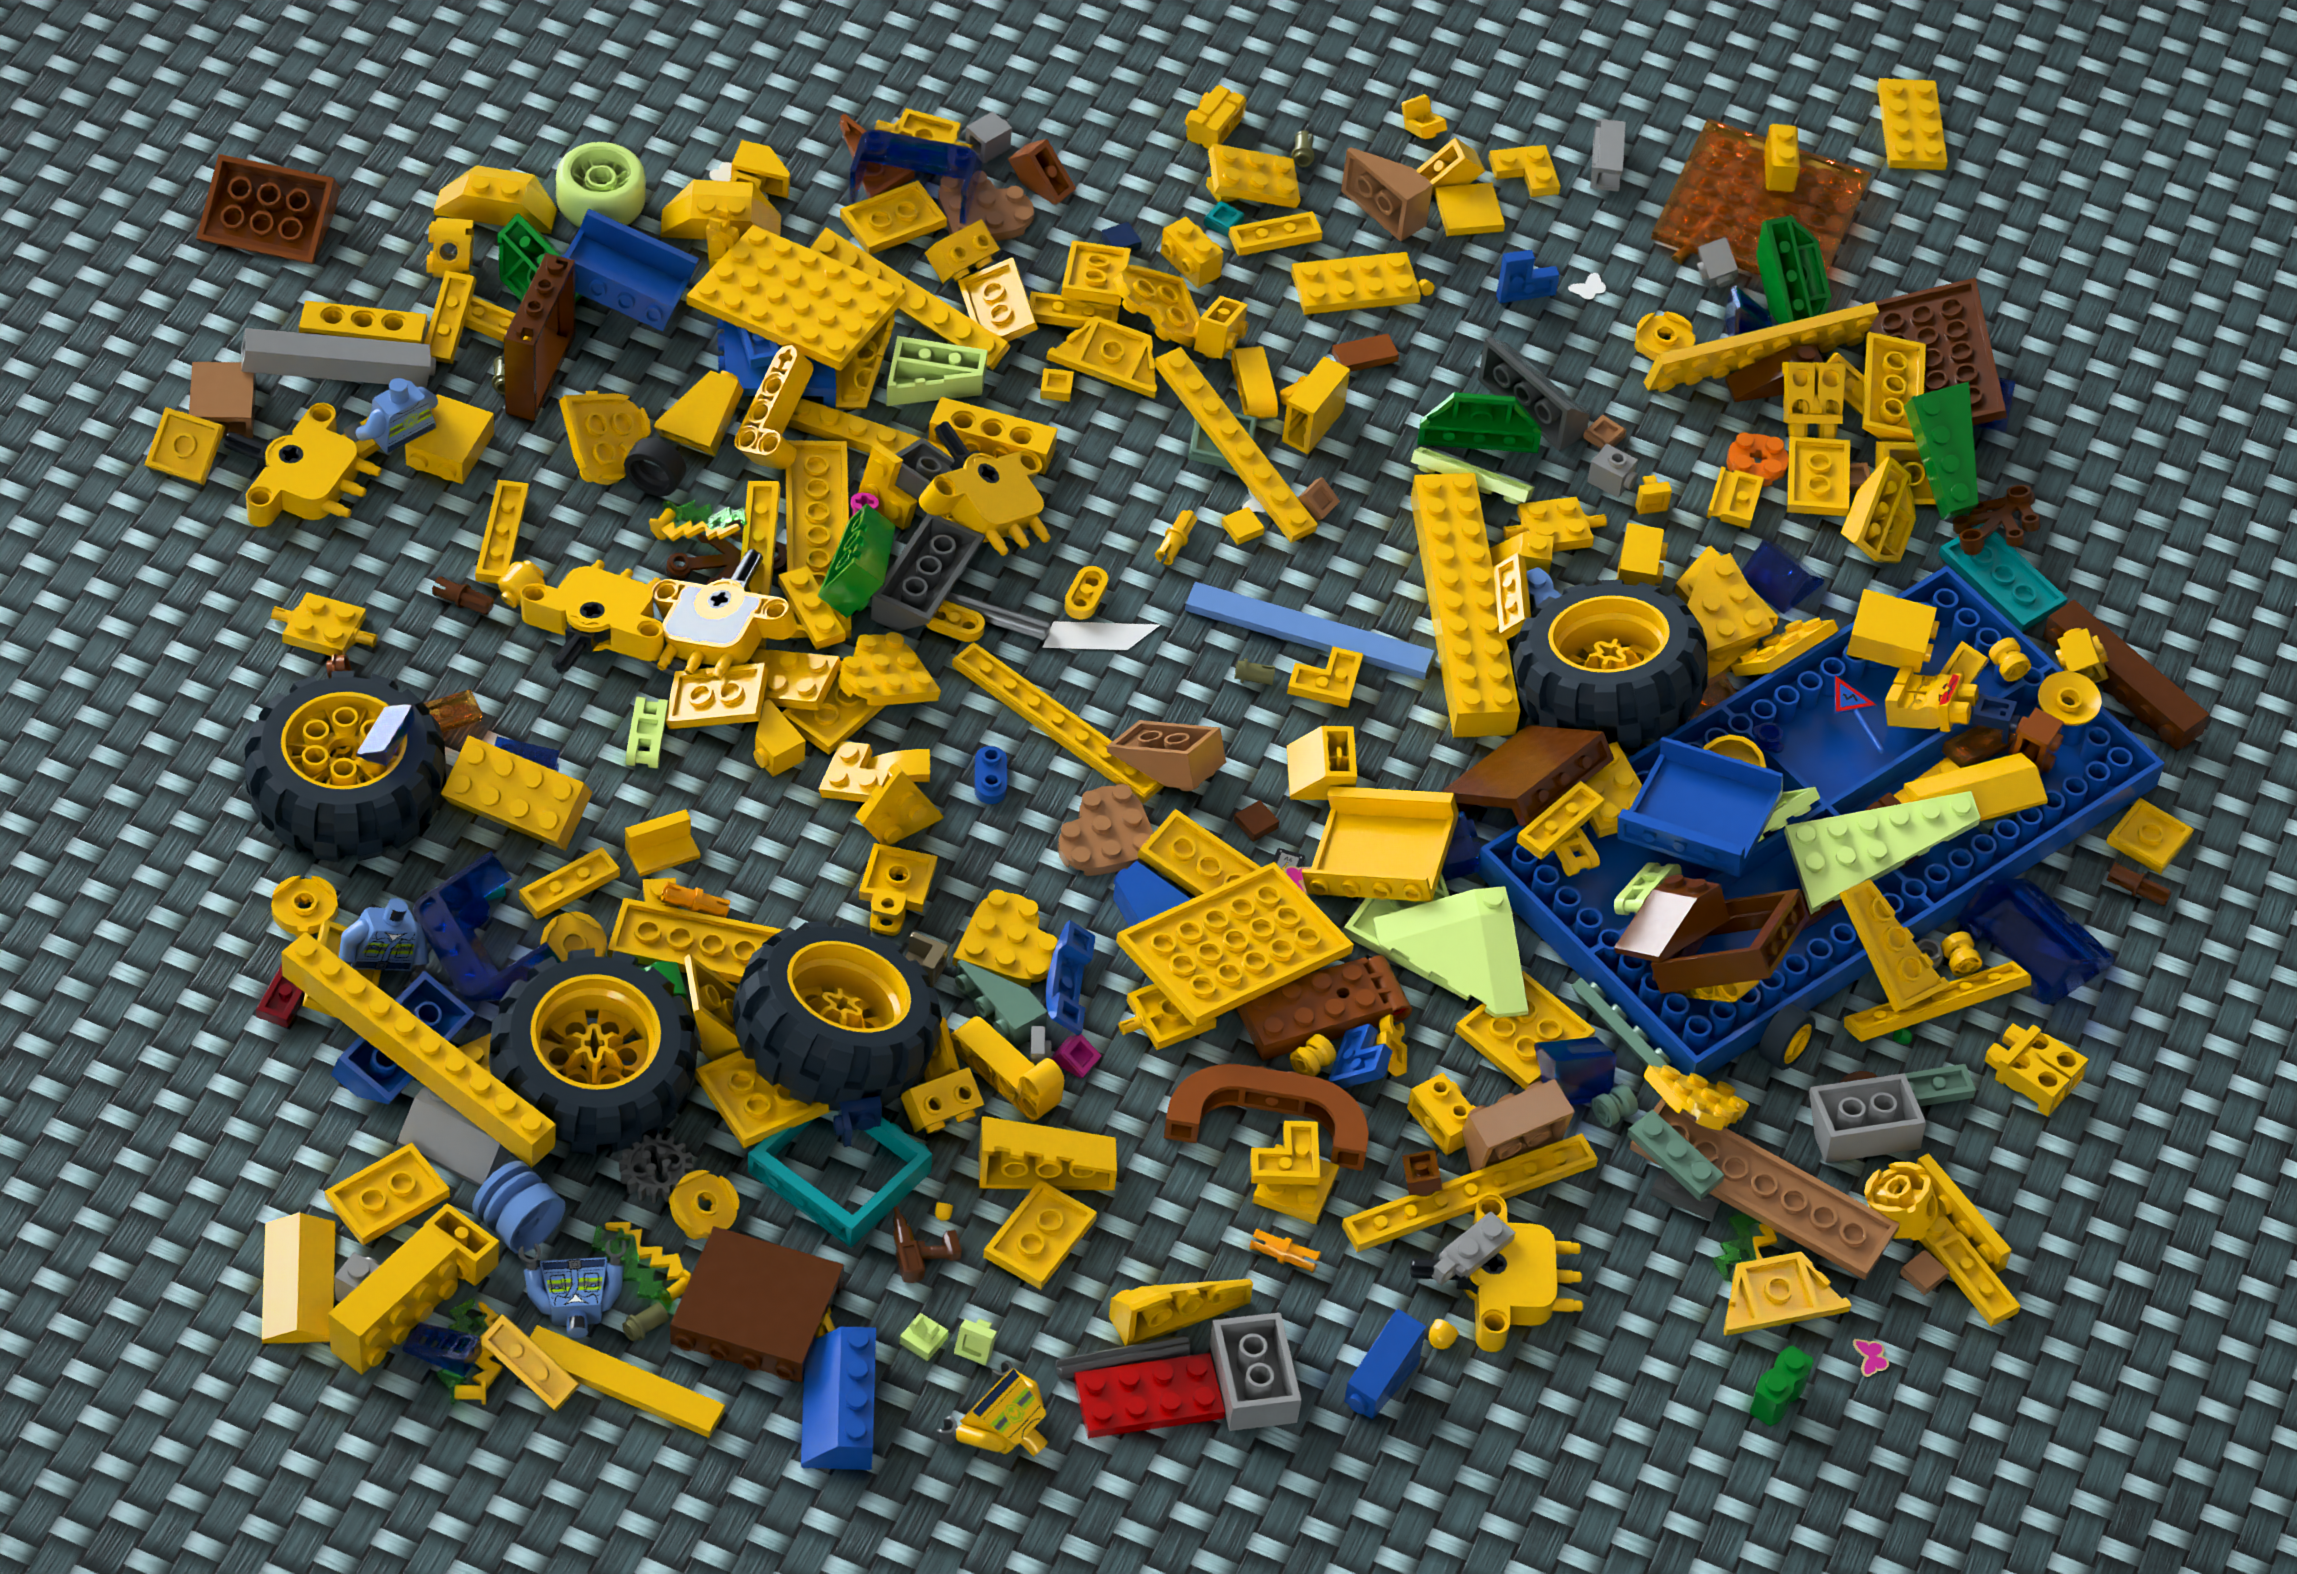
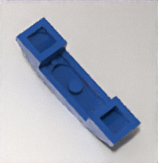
M1069 920L1061 932L1050 963L1046 983V1006L1048 1014L1053 1021L1074 1034L1080 1035L1083 1030L1086 1009L1079 1004L1084 966L1093 959L1096 936Z

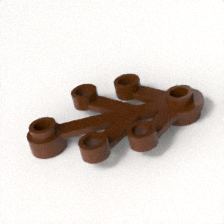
M2022 484L2011 486L2007 489L2005 497L1983 502L1979 501V504L1969 513V516L1955 517L1952 520L1953 531L1959 534L1960 548L1964 550V553L1967 555L1981 553L1982 548L1985 546V539L2001 524L2006 531V544L2012 547L2024 544V531L2034 532L2039 530L2040 516L2035 514L2031 508V505L2035 502V495L2031 492V488ZM2001 508L2000 510H1995V511L1987 512V510H1993V509ZM2015 511H2019L2022 515V529L2017 526L2012 516ZM1985 523L1979 529L1971 527L1972 525Z
M738 518L733 519L729 522L728 527L738 524L742 531L739 533L735 532L729 535V537L733 540L742 541L744 521ZM704 522L710 530L716 529L712 523ZM699 533L696 536L700 542L710 544L722 554L688 557L683 553H674L667 560V575L671 579L678 581L687 579L693 570L725 567L717 578L707 581L706 585L722 578H732L741 561V550L724 538L720 540L716 536L708 540L707 536ZM778 541L775 543V552L778 556L774 557L773 571L783 568L787 563V549ZM681 561L684 562L685 565L682 567H677L674 565V562Z

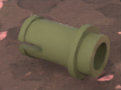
M1300 131L1295 135V149L1292 151V159H1294L1295 164L1299 167L1309 166L1315 158V153L1312 150L1314 137L1312 133L1309 135V131Z
M499 356L493 362L494 377L491 383L497 393L504 395L505 369L502 364V356Z
M1244 658L1243 661L1237 660L1234 679H1239L1240 683H1244L1245 680L1272 686L1275 666L1248 662L1247 658Z
M656 1302L635 1316H627L626 1322L622 1324L626 1336L631 1341L636 1339L640 1341L645 1339L646 1333L667 1322L669 1316L665 1307L660 1302Z

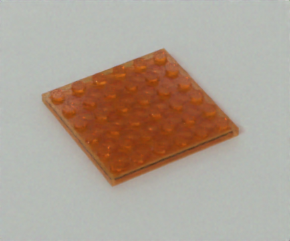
M1707 118L1653 229L1651 239L1699 255V246L1726 237L1737 268L1761 276L1756 252L1763 221L1792 215L1796 222L1805 227L1818 239L1827 276L1870 182L1872 173L1799 149L1800 170L1795 190L1793 192L1768 190L1765 184L1766 172L1764 163L1766 137Z

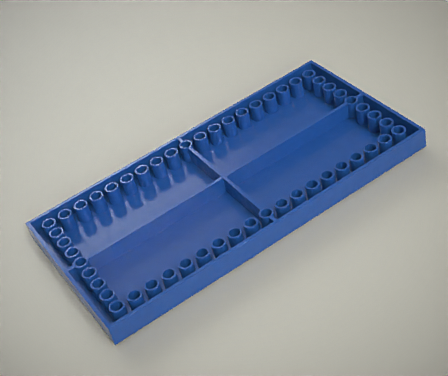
M1948 565L1895 596L1937 608L1934 620L1940 623L1935 640L1929 639L1928 643L1934 644L1930 662L1923 661L1920 673L1914 672V674L1925 676L1938 675L1961 641L1990 659L1988 654L1992 646L2002 639L2012 637L2020 645V653L2025 654L2031 662V668L2028 673L2018 680L2007 682L1999 672L2000 667L1995 665L1990 659L1973 684L1978 685L1979 695L1983 694L2016 701V715H2020L2021 719L2023 716L2029 718L2035 708L2042 710L2038 701V691L2041 683L2049 675L2063 670ZM1854 621L1777 670L1766 674L1677 728L1674 733L1665 738L1681 741L1701 749L1713 739L1725 735L1743 736L1754 742L1764 755L1766 768L1783 773V792L1816 787L1820 799L1810 804L1812 809L1798 817L1792 815L1786 819L1787 825L1864 811L1888 792L1892 795L1896 794L1904 788V783L1914 781L1947 756L1962 768L2009 756V749L2015 738L2018 737V734L2012 733L2008 744L2001 743V729L1971 723L1975 706H1971L1972 713L1969 723H1953L1950 732H1942L1940 727L1936 729L1887 726L1885 699L1892 684H1894L1895 677L1900 668L1846 654ZM1835 676L1877 705L1874 708L1859 711L1884 748L1882 754L1877 751L1852 711L1835 714ZM2101 705L2097 716L2090 722L2078 726H2062L2060 734L2064 736V739L2056 753L2053 752V755L2057 756L2056 762L2049 773L2043 772L2040 776L2048 799L2047 804L2017 811L2014 821L2009 819L1997 821L1992 835L1983 834L1975 826L1949 841H1942L1931 847L1929 852L1918 860L1916 859L1905 869L1899 867L1876 879L1873 883L1894 909V917L1903 928L1907 927L1914 936L1913 942H1916L2157 787L2165 762ZM1660 740L1627 759L1642 786L1660 755ZM1589 820L1580 828L1596 850L1600 865L1590 870L1587 868L1580 869L1578 874L1570 877L1565 874L1562 862L1554 850L1540 860L1516 842L1518 833L1525 826H1515L1482 846L1479 851L1475 872L1491 888L1505 886L1511 908L1588 985L1592 982L1596 983L1606 995L1603 1000L1610 1007L1615 1003L1628 1017L1625 1022L1632 1029L1637 1025L1650 1039L1647 1044L1653 1050L1659 1047L1671 1060L1669 1066L1686 1076L1695 1073L1705 1078L1759 1043L1771 1020L1786 1005L1793 1004L1807 1012L1874 969L1844 905L1804 931H1800L1771 977L1761 979L1754 988L1736 1002L1687 998L1675 992L1660 994L1657 982H1654L1652 979L1654 973L1650 964L1653 961L1615 953V945L1636 915L1635 912H1630L1629 915H1617L1614 910L1615 898L1648 862L1659 863L1661 866H1665L1668 863L1679 864L1683 877L1705 879L1706 882L1720 884L1724 900L1800 889L1801 891L1802 886L1784 833L1785 826L1771 832L1768 830L1763 833L1764 839L1756 844L1740 877L1618 839V833L1598 838ZM1579 851L1573 852L1575 857L1581 856ZM1761 929L1708 936L1695 955L1749 948Z

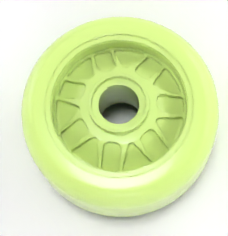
M607 142L588 143L568 152L559 163L556 172L557 205L563 216L575 226L581 227L588 209L626 226L632 223L643 210L646 199L645 170L638 157L625 147Z

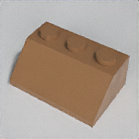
M1555 1079L1545 1083L1542 1081L1535 1082L1522 1093L1517 1095L1509 1093L1501 1097L1496 1104L1489 1107L1481 1105L1468 1113L1462 1133L1471 1172L1562 1141L1575 1111Z

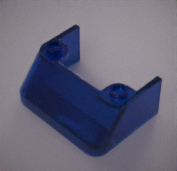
M869 130L861 135L850 168L849 202H856L868 162L963 179L959 223H966L981 174L982 159L979 154L966 146L881 130Z
M492 851L421 896L413 906L415 920L420 923L424 935L456 989L466 1000L473 1002L499 1001L514 982L519 979L524 982L527 981V970L553 956L557 963L562 962L546 941L501 972L497 970L474 931L488 920L491 913L490 905L485 896L512 879L511 875Z

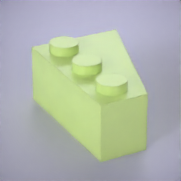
M897 336L887 383L886 406L940 400V397L953 399L982 395L987 371L988 350Z

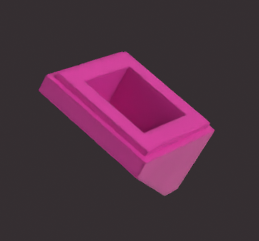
M1074 1034L1062 1043L1051 1056V1060L1081 1079L1102 1055L1082 1034Z

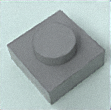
M1042 1026L1031 1027L1030 1062L1037 1065L1045 1058L1051 1059V1040H1045V1027Z

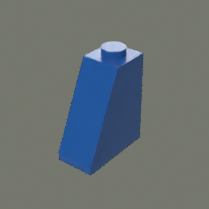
M1137 860L1129 868L1121 869L1114 879L1113 900L1129 927L1191 900Z
M1400 1309L1394 1312L1347 1383L1344 1402L1352 1410L1359 1414H1364L1372 1420L1419 1365L1427 1326Z

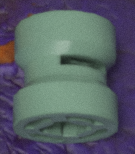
M1623 1083L1612 1088L1609 1094L1603 1093L1593 1098L1591 1102L1597 1120L1607 1128L1618 1123L1620 1117L1627 1118L1638 1111V1102L1634 1093Z

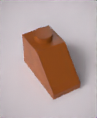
M1048 139L1026 144L1008 158L1021 183L1053 205L1061 202L1076 189Z

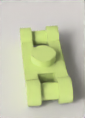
M636 697L626 751V765L636 766V763L648 764V768L658 769L669 700L659 699L658 702L647 701L646 697ZM638 747H650V751H639Z
M1646 863L1615 898V913L1617 915H1629L1630 912L1637 914L1654 888L1663 884L1664 880L1669 876L1682 875L1680 865L1668 863L1665 866H1661L1659 863Z

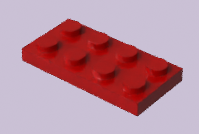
M1210 1353L1074 1372L1073 1381L1088 1439L1224 1419L1225 1409Z

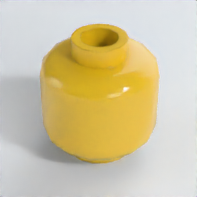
M527 560L512 563L498 581V587L502 592L501 599L512 608H516L517 605L521 606V590L525 585L530 583L545 585L543 571Z

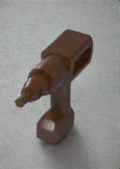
M893 1207L895 1215L893 1217L895 1254L903 1282L916 1283L924 1279L925 1266L923 1260L925 1259L961 1260L962 1251L956 1230H949L944 1233L941 1246H926L924 1240H915L911 1227L907 1225L905 1217L900 1214L899 1207Z

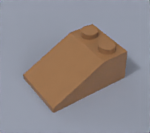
M1352 147L1347 149L1341 187L1342 193L1399 241H1403L1426 227L1433 184L1426 177L1419 174L1412 167Z
M1139 720L1106 746L1109 754L1164 786L1180 788L1182 791L1197 789L1204 780L1214 775L1215 771L1226 763L1221 728Z

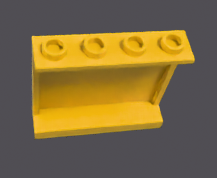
M1330 786L1327 798L1331 810L1311 869H1302L1301 872L1307 894L1378 898L1383 900H1409L1414 902L1433 901L1459 817L1454 793Z

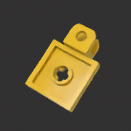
M874 843L859 889L858 898L871 902L870 929L872 932L896 936L902 929L906 917V909L923 912L936 870L938 856ZM896 875L903 876L902 881H896L892 878H895ZM884 919L890 920L892 924L889 926L882 925L880 922Z

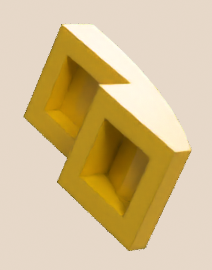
M930 749L902 750L871 757L866 769L889 772V767L895 762L913 782H930Z

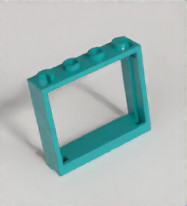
M881 1117V1126L864 1131L908 1164L852 1215L774 1158L779 1151L814 1119L793 1128L791 1126L766 1137L748 1153V1173L850 1248L931 1173L932 1153L927 1146L921 1142L914 1141L897 1124L890 1123Z

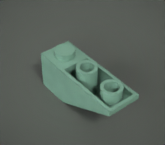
M964 960L957 962L955 977L957 988L962 994L969 996L974 1002L977 1012L982 1017L986 1016L994 1029L1016 1048L1029 1041L1032 1026L1045 1027L1046 1031L1048 1011L1029 989Z

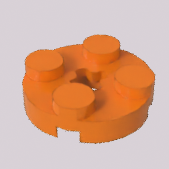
M1742 432L1737 435L1736 440L1730 445L1726 463L1730 472L1737 470L1764 477L1762 487L1772 485L1773 481L1779 477L1780 480L1784 477L1788 466V454L1784 449V442L1778 437ZM1754 458L1762 459L1761 463H1756Z

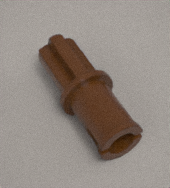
M442 576L435 580V583L445 587V589L433 585L432 594L434 596L454 602L458 608L466 607L484 615H488L493 610L494 599L471 589L469 584L460 585Z
M2117 862L2114 863L2108 874V882L2132 892L2134 897L2138 894L2161 906H2165L2171 897L2169 889L2145 878V873L2138 874Z

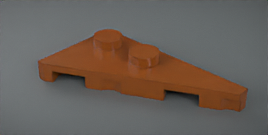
M846 114L841 116L839 126L868 198L901 187L914 178L915 169Z

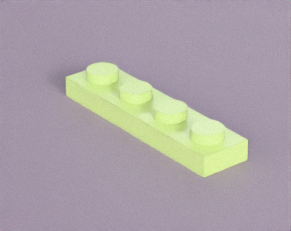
M1424 447L1414 450L1411 459L1412 463L1418 464L1419 470L1430 474H1435L1436 471L1443 474L1475 473L1479 492L1502 494L1505 501L1518 505L1521 502H1527L1531 499L1534 490L1533 486Z

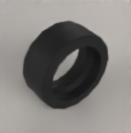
M642 438L637 441L624 462L625 473L629 480L640 490L659 497L669 496L675 492L687 470L685 460L672 445L655 438ZM644 460L655 463L656 465L661 467L666 474H662L653 470L650 466H648L645 463Z

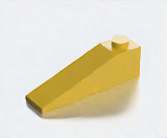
M895 312L841 371L836 370V410L867 409L895 325Z
M1251 1279L1142 1286L1134 1290H1123L1111 1298L1109 1318L1125 1346L1140 1344L1249 1304L1251 1302L1253 1283Z

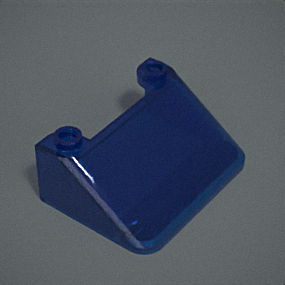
M2024 878L1984 881L1956 919L1964 927L1963 932H1968L1973 940L1979 941L1981 937H1988L2012 961H2015L2028 972L2036 982L2031 995L2042 1004L2057 1003L2109 968L2115 961L2112 953L2039 886Z

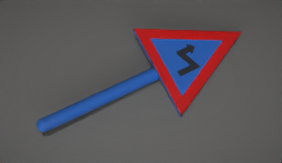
M1835 676V714L1852 711L1877 751L1882 754L1884 748L1859 711L1874 708L1877 705Z

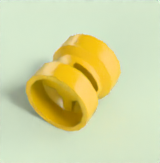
M2012 637L1998 641L1992 646L1988 654L1992 662L2000 667L1999 672L2007 682L2022 678L2031 668L2030 660L2025 654L2020 653V645Z
M1968 932L1953 933L1941 942V950L1944 957L1950 960L1949 967L1954 976H1968L1981 967L1982 959L1979 952L1973 949L1974 942Z
M1315 1034L1306 1041L1305 1047H1299L1290 1054V1062L1297 1073L1315 1077L1320 1073L1321 1067L1329 1066L1336 1060L1337 1055L1333 1045L1327 1038L1320 1034Z

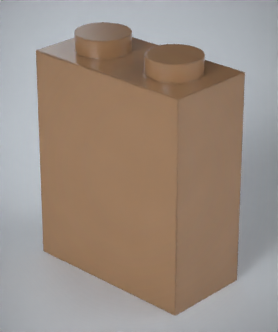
M192 362L189 415L226 427L222 438H225L228 432H235L247 438H253L256 373L242 372L241 362Z

